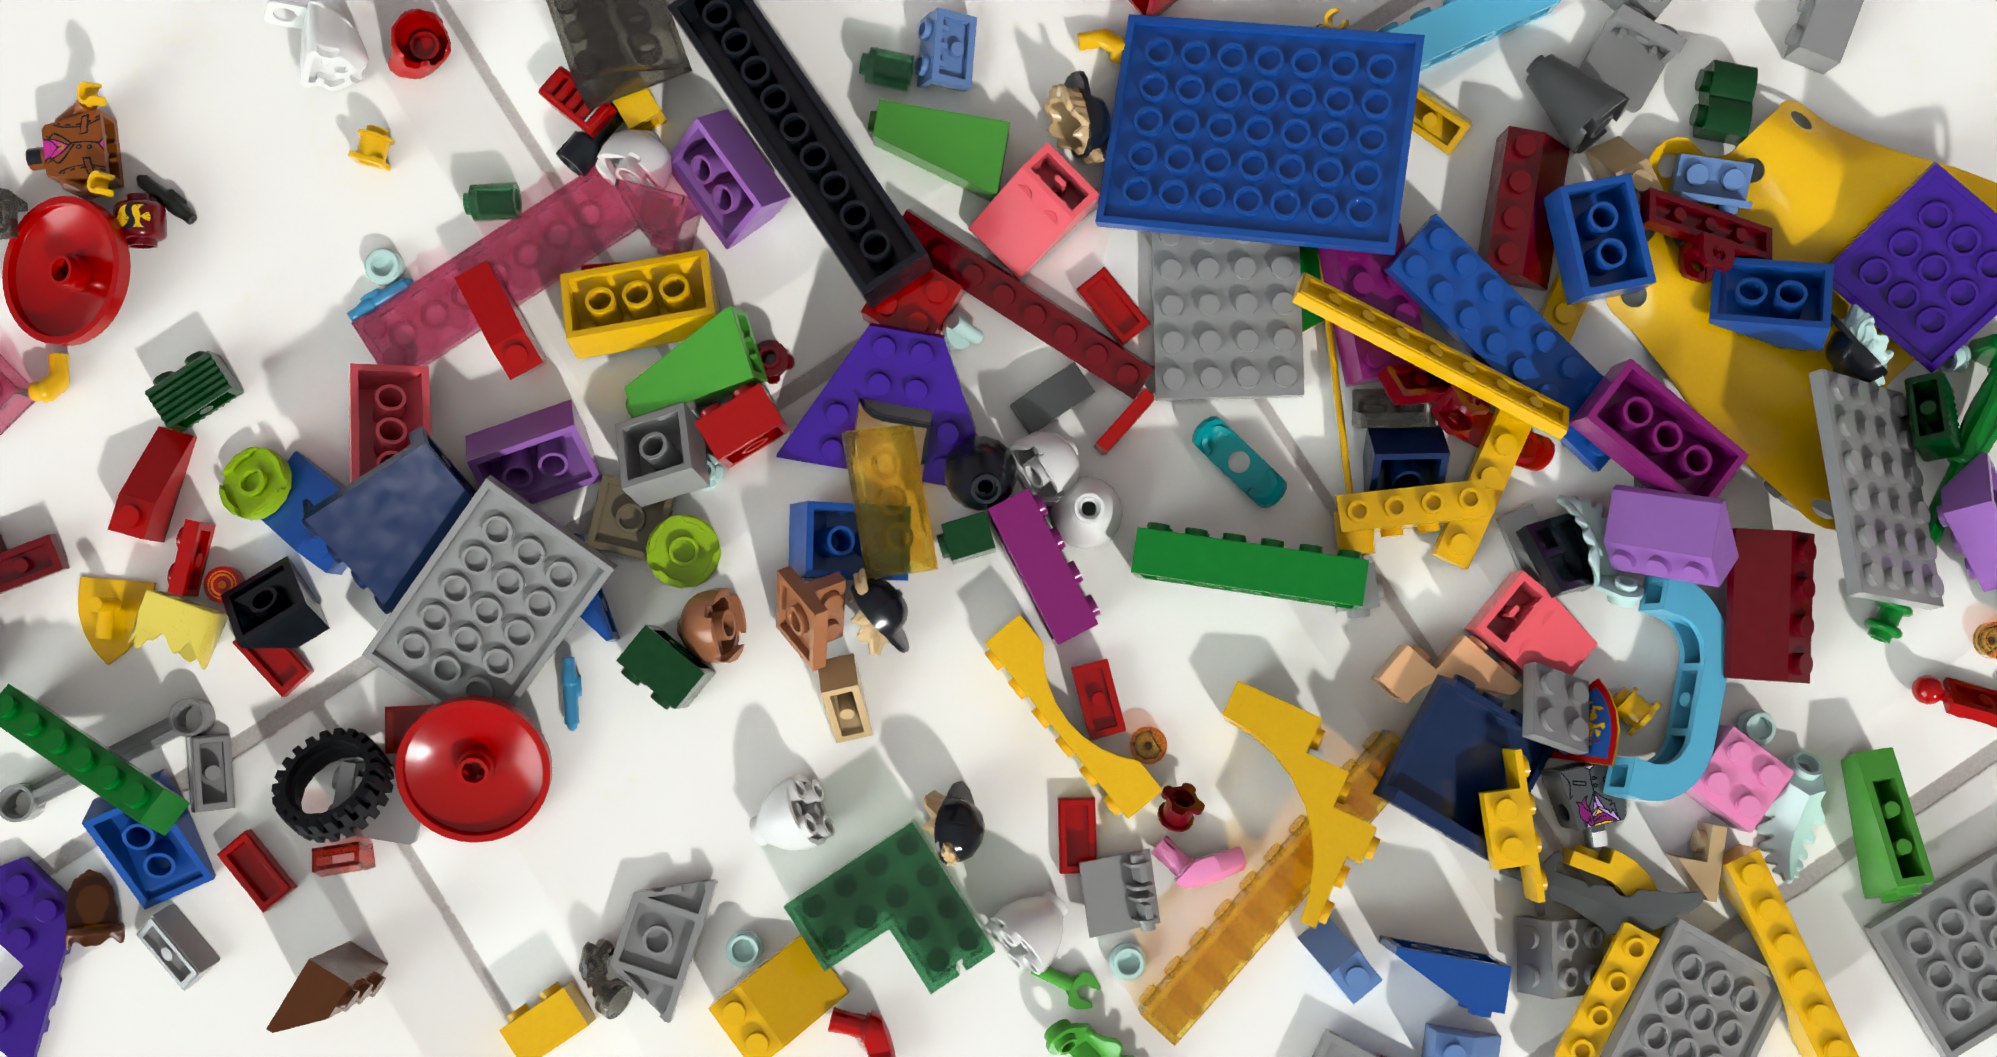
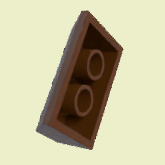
M352 941L310 958L266 1029L275 1033L326 1020L342 1011L347 1012L356 1003L360 1005L369 996L373 998L386 980V977L382 974L388 963Z

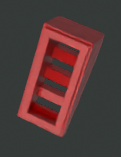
M559 66L538 90L539 95L552 108L593 139L618 112L610 103L562 66ZM597 106H599V108L594 112V114L587 120V122H585L584 120L591 114V112Z

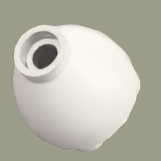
M1091 476L1079 477L1077 483L1064 496H1057L1062 498L1058 504L1051 506L1049 510L1051 525L1053 528L1056 527L1063 541L1072 547L1082 550L1098 548L1110 541L1119 530L1123 516L1121 499L1115 489L1104 480ZM1085 502H1092L1096 506V512L1092 516L1083 514L1082 505Z
M798 774L790 776L777 784L764 799L757 816L750 819L749 826L754 840L761 846L769 843L779 848L797 851L811 849L824 844L827 838L835 834V826L832 819L827 815L822 802L824 791L821 784L815 779L808 781L805 777Z
M1046 891L1043 896L1028 897L1008 903L989 918V922L984 928L995 941L999 943L1002 941L1010 950L1007 953V957L1016 967L1023 970L1027 966L1035 974L1040 975L1041 972H1045L1058 952L1062 940L1063 918L1069 911L1059 897L1050 891Z

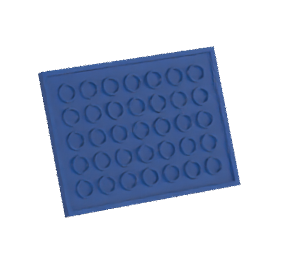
M1129 14L1095 219L1097 227L1395 255L1425 35Z

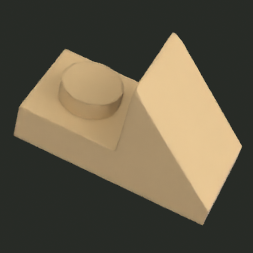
M1698 821L1697 829L1693 831L1690 841L1693 858L1664 854L1691 892L1699 891L1703 894L1704 900L1717 903L1728 827Z

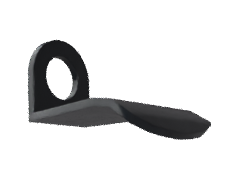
M860 399L863 410L872 418L883 422L926 428L921 457V465H925L931 422L883 414L875 411L867 404L865 399Z

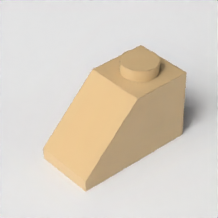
M1620 136L1584 152L1597 180L1631 173L1639 206L1640 194L1651 187L1664 192L1649 159Z
M854 653L826 659V667L818 669L820 691L836 743L872 736L869 713Z

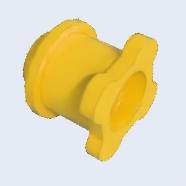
M367 125L366 130L358 129L357 134L360 138L356 152L349 151L348 157L354 159V162L390 171L391 165L385 162L389 147L395 144V140L388 137L389 131L375 125Z
M1636 686L1630 690L1623 687L1613 696L1618 717L1630 726L1626 731V734L1630 737L1641 727L1645 726L1662 705L1657 700L1650 705L1637 693L1638 688Z

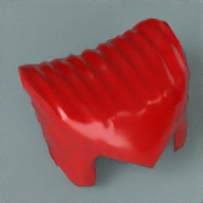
M421 9L404 11L391 27V53L388 67L398 77L409 79L424 78L438 69L451 53V42L448 32L443 25V20L433 12Z

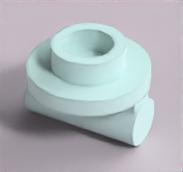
M961 312L949 314L943 323V335L946 336L948 345L952 349H963L970 342L979 344L983 339V332L971 325L968 317Z

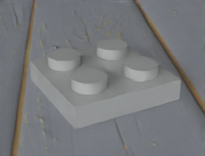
M1535 661L1524 664L1522 737L1577 756L1589 753V681Z

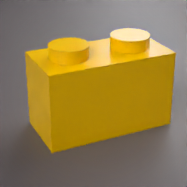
M557 981L538 994L542 1000L532 1008H529L527 1003L506 1016L509 1023L499 1031L516 1057H543L588 1027L596 1019L573 981L563 987Z

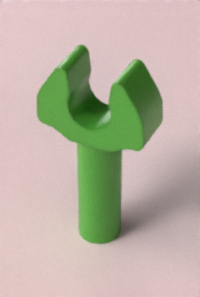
M1051 966L1045 972H1041L1040 975L1035 974L1032 970L1030 973L1066 990L1069 997L1068 1004L1075 1009H1089L1093 1007L1090 1000L1078 995L1077 991L1080 986L1088 985L1096 990L1101 989L1096 977L1086 969H1082L1078 975L1074 976L1065 974Z

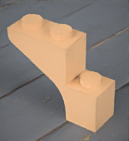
M1472 635L1469 638L1467 636H1456L1432 665L1428 663L1432 658L1415 644L1412 647L1409 645H1399L1371 678L1397 702L1406 704L1420 690L1433 684L1438 674L1453 679L1455 674H1458L1475 683L1474 689L1496 694L1512 695L1517 693L1523 686L1514 678L1517 675L1516 671L1502 660L1494 661L1486 654L1489 650L1488 647Z

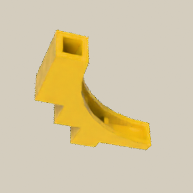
M1237 681L1222 714L1225 721L1250 734L1274 755L1291 777L1306 809L1311 827L1314 861L1310 892L1300 921L1316 929L1319 922L1326 925L1335 903L1329 901L1334 887L1342 889L1351 869L1344 865L1346 860L1348 859L1359 865H1362L1364 858L1372 860L1381 839L1374 836L1377 831L1376 826L1335 808L1337 803L1345 805L1353 784L1347 782L1349 778L1348 771L1309 754L1311 749L1318 751L1324 739L1326 730L1321 729L1323 724L1322 718Z

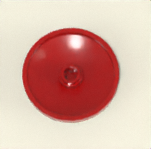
M58 196L45 200L36 205L22 218L6 248L2 282L8 309L15 322L26 334L44 343L74 346L92 340L111 324L126 297L131 269L129 247L120 224L101 205L73 196Z
M479 695L450 698L435 704L423 712L412 723L403 737L395 761L397 788L410 813L431 831L452 840L470 843L501 839L524 827L533 819L543 805L549 791L553 771L549 745L536 723L523 711L505 701Z

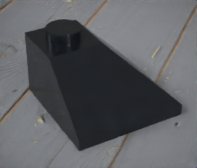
M288 556L220 595L237 644L241 648H298L330 629L320 603Z

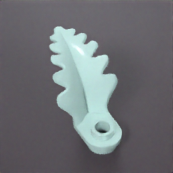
M1575 495L1572 497L1558 496L1557 503L1565 507L1569 514L1574 515L1575 522L1584 530L1582 532L1583 539L1590 546L1588 563L1594 575V589L1606 594L1607 600L1613 605L1623 608L1635 607L1638 601L1643 598L1645 590L1635 578L1617 574V570L1611 568L1604 545L1608 518H1602L1604 507L1601 504L1592 507V501L1589 498L1579 501V498Z
M1806 751L1792 754L1784 761V764L1795 773L1786 784L1784 791L1778 795L1765 813V816L1770 819L1757 826L1759 834L1770 837L1769 840L1761 842L1759 845L1761 851L1771 852V854L1765 857V862L1775 865L1776 867L1772 869V872L1780 875L1787 884H1791L1794 878H1799L1797 870H1803L1804 865L1799 858L1803 860L1808 858V852L1803 844L1815 843L1816 837L1811 830V826L1822 825L1825 821V814L1821 806V800L1827 791L1822 773L1823 764L1819 758Z

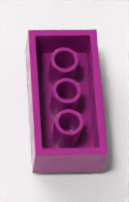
M1399 223L1395 255L1317 248L1325 283L1424 333L1418 304L1383 271L1406 245L1401 223ZM1333 323L1346 387L1379 382L1380 380L1377 375L1385 366L1411 364Z
M1628 359L1612 366L1569 421L1573 428L1648 489L1717 498L1749 456L1748 453L1633 359Z
M1028 488L988 508L987 515L1049 636L1056 646L1098 625L1095 617L1101 613L1091 594L1084 597L1078 585L1083 581V578L1073 560L1068 563L1066 562L1061 552L1066 545L1056 527L1049 529L1044 519L1047 517L1048 510L1039 493L1032 496Z

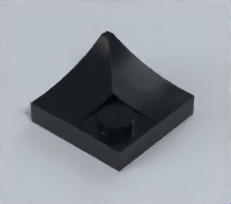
M1566 513L1525 525L1516 531L1524 551L1532 561L1551 598L1572 592H1583L1594 586V575L1588 563L1589 549L1583 539L1581 527L1575 522L1574 515Z

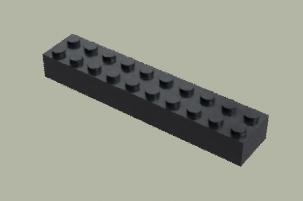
M675 0L667 6L688 41L871 310L934 268L928 252L753 0Z

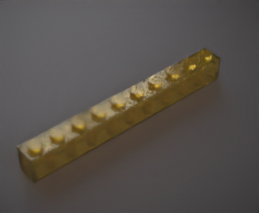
M1392 730L1374 731L1362 744V747L1365 749L1356 760L1353 758L1349 759L1341 767L1349 772L1347 782L1353 784V787L1345 805L1337 803L1335 808L1369 824L1388 804V802L1372 793L1402 740ZM1301 814L1288 828V831L1291 833L1282 844L1279 842L1275 843L1263 857L1266 862L1256 873L1252 870L1242 879L1238 886L1241 891L1232 901L1227 898L1219 905L1213 914L1216 917L1213 923L1207 929L1201 927L1189 940L1188 944L1191 948L1181 958L1177 955L1167 964L1163 971L1166 976L1157 986L1153 983L1149 985L1139 997L1138 1001L1141 1004L1138 1006V1011L1140 1015L1174 1046L1309 894L1314 860L1311 827L1307 816Z

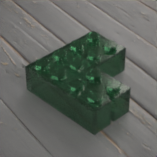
M914 818L789 899L783 906L824 972L889 929L930 994L960 976L961 967L957 962L962 958V965L967 971L996 952L995 943L986 932L943 862L937 859L936 851Z

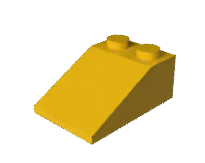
M803 932L715 999L708 1009L743 1057H772L836 1005L850 991L807 933Z

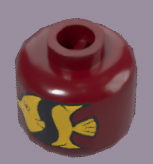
M129 193L127 194V200L117 202L114 205L113 216L120 224L129 248H157L158 242L163 241L167 237L166 209L161 203L152 201L150 194Z

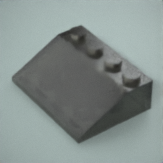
M546 0L574 84L588 110L693 71L673 16L667 7V0Z

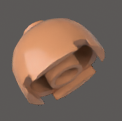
M715 588L694 595L684 606L680 619L677 622V633L680 639H682L684 646L693 657L701 661L717 664L731 663L738 660L743 652L745 644L738 645L739 631L746 633L745 612L740 598L737 594L730 595L728 591L731 589Z

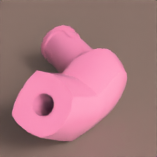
M1167 835L1151 852L1175 875V884L1184 889L1202 887L1221 881L1244 870L1247 864L1245 855L1240 847H1233L1214 854L1198 857L1197 859L1195 857L1191 859Z

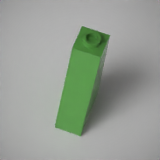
M880 99L877 111L871 110L868 133H873L875 146L990 202L999 193L1010 122Z
M733 306L723 309L625 386L624 389L627 396L626 409L629 415L635 418L683 402L690 410L730 396L737 389L748 383H752L755 386L758 383L761 384L768 381L747 311Z

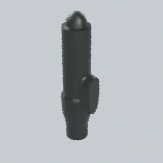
M138 175L136 177L138 187L161 203L168 212L184 220L189 225L197 220V215L187 207V201L173 189H164L148 175Z

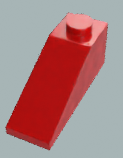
M488 259L454 277L491 350L510 380L544 362L546 358L544 351Z
M160 426L157 428L119 492L107 530L143 540L164 543L195 446L196 436Z

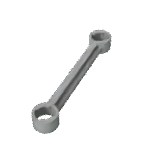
M203 699L181 700L171 708L168 718L108 748L126 760L131 761L179 736L193 737L204 735L212 729L215 723L216 715L214 708ZM191 704L197 706L202 713L201 725L194 731H189L184 726L187 723L186 714L192 708ZM61 770L35 784L23 783L7 786L0 792V816L9 822L33 820L43 812L47 802L83 784ZM22 790L29 795L31 802L28 812L23 816L14 810L17 807L16 799L23 792Z

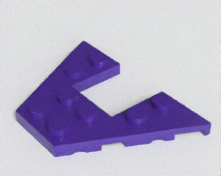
M871 323L780 448L776 457L850 469L860 399L932 410L931 431L922 482L946 486L943 478V468L947 455L967 436H978L969 405L966 402L956 366L950 354L951 351L946 336ZM982 480V481L978 484V487H979L981 484H984V483H989V484H991L992 482L989 481V480Z
M29 856L0 866V945L23 965L19 972L0 991V1051L7 1057H37L43 1034L48 1032L50 1025L48 1018L50 1009L56 1004L62 983L60 974L65 956L70 954V951L66 949L64 939L67 928L65 921L67 891Z

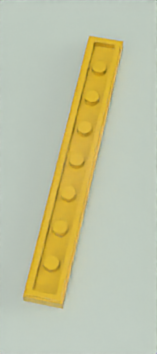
M1303 273L1298 280L1292 302L1559 440L1568 432L1570 411L1568 407L1308 273Z

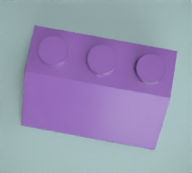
M728 109L698 117L670 153L673 177L726 249L732 248L773 219L791 198L789 192Z
M572 399L465 436L466 462L479 485L481 486L485 479L491 475L531 504L596 483L602 479L586 427Z
M1985 452L1974 458L1941 489L1942 505L1937 506L1940 523L1943 527L1949 526L1952 530L1951 540L1957 553L1963 552L1966 557L1964 562L1969 577L1971 579L1977 578L1984 592L1997 589V470L1988 452Z
M1618 484L1612 489L1604 536V545L1612 569L1714 587L1721 586L1739 558L1725 499Z

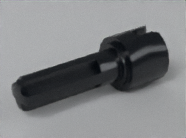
M611 101L610 104L617 110L614 103ZM619 111L594 139L583 131H575L556 152L557 157L580 177H586L596 165L597 156L603 144L624 121Z

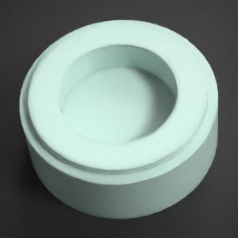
M378 248L370 252L366 257L364 269L370 280L381 286H389L403 277L405 264L401 256L393 250Z

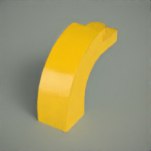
M1578 844L1575 851L1565 847L1561 849L1564 858L1560 862L1598 876L1608 885L1613 886V889L1621 895H1632L1637 889L1658 891L1648 873L1633 859L1621 852L1603 846L1599 853ZM1665 926L1650 932V934L1660 938ZM1611 934L1608 944L1611 945L1616 934Z

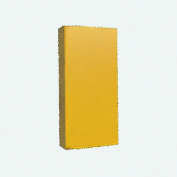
M1418 84L1412 131L1447 155H1450L1470 128L1472 120Z

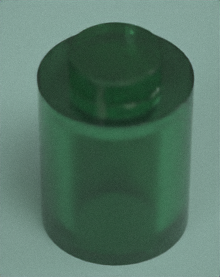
M872 46L869 53L863 52L859 74L865 75L864 80L867 84L908 92L914 72L915 55Z
M517 182L470 185L468 192L463 194L465 213L471 215L475 222L520 219L522 216V198Z

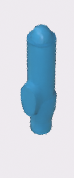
M401 278L383 290L379 288L374 289L361 297V302L354 309L347 312V315L355 323L361 318L376 313L380 308L409 292L414 285V280L412 278Z
M569 657L562 658L561 685L563 691L564 724L567 725L570 731H574L578 723H580L578 697L582 696L581 675H578L576 671L575 658Z

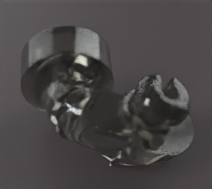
M601 938L595 945L591 942H586L583 946L579 972L583 981H586L587 988L592 987L596 1011L611 1020L625 1010L632 998L633 989L620 978L607 979L609 957L613 955L615 948L607 939Z

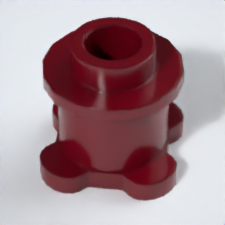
M762 341L757 344L768 379L767 382L769 384H777L780 382V376L786 370L794 367L795 360L778 341ZM768 355H776V360L773 363H765Z
M1183 783L1182 786L1178 787L1168 785L1163 788L1161 796L1166 802L1159 806L1157 816L1161 824L1167 829L1174 832L1187 831L1193 825V814L1200 815L1203 813L1205 804L1198 799L1195 793L1196 788L1192 784Z

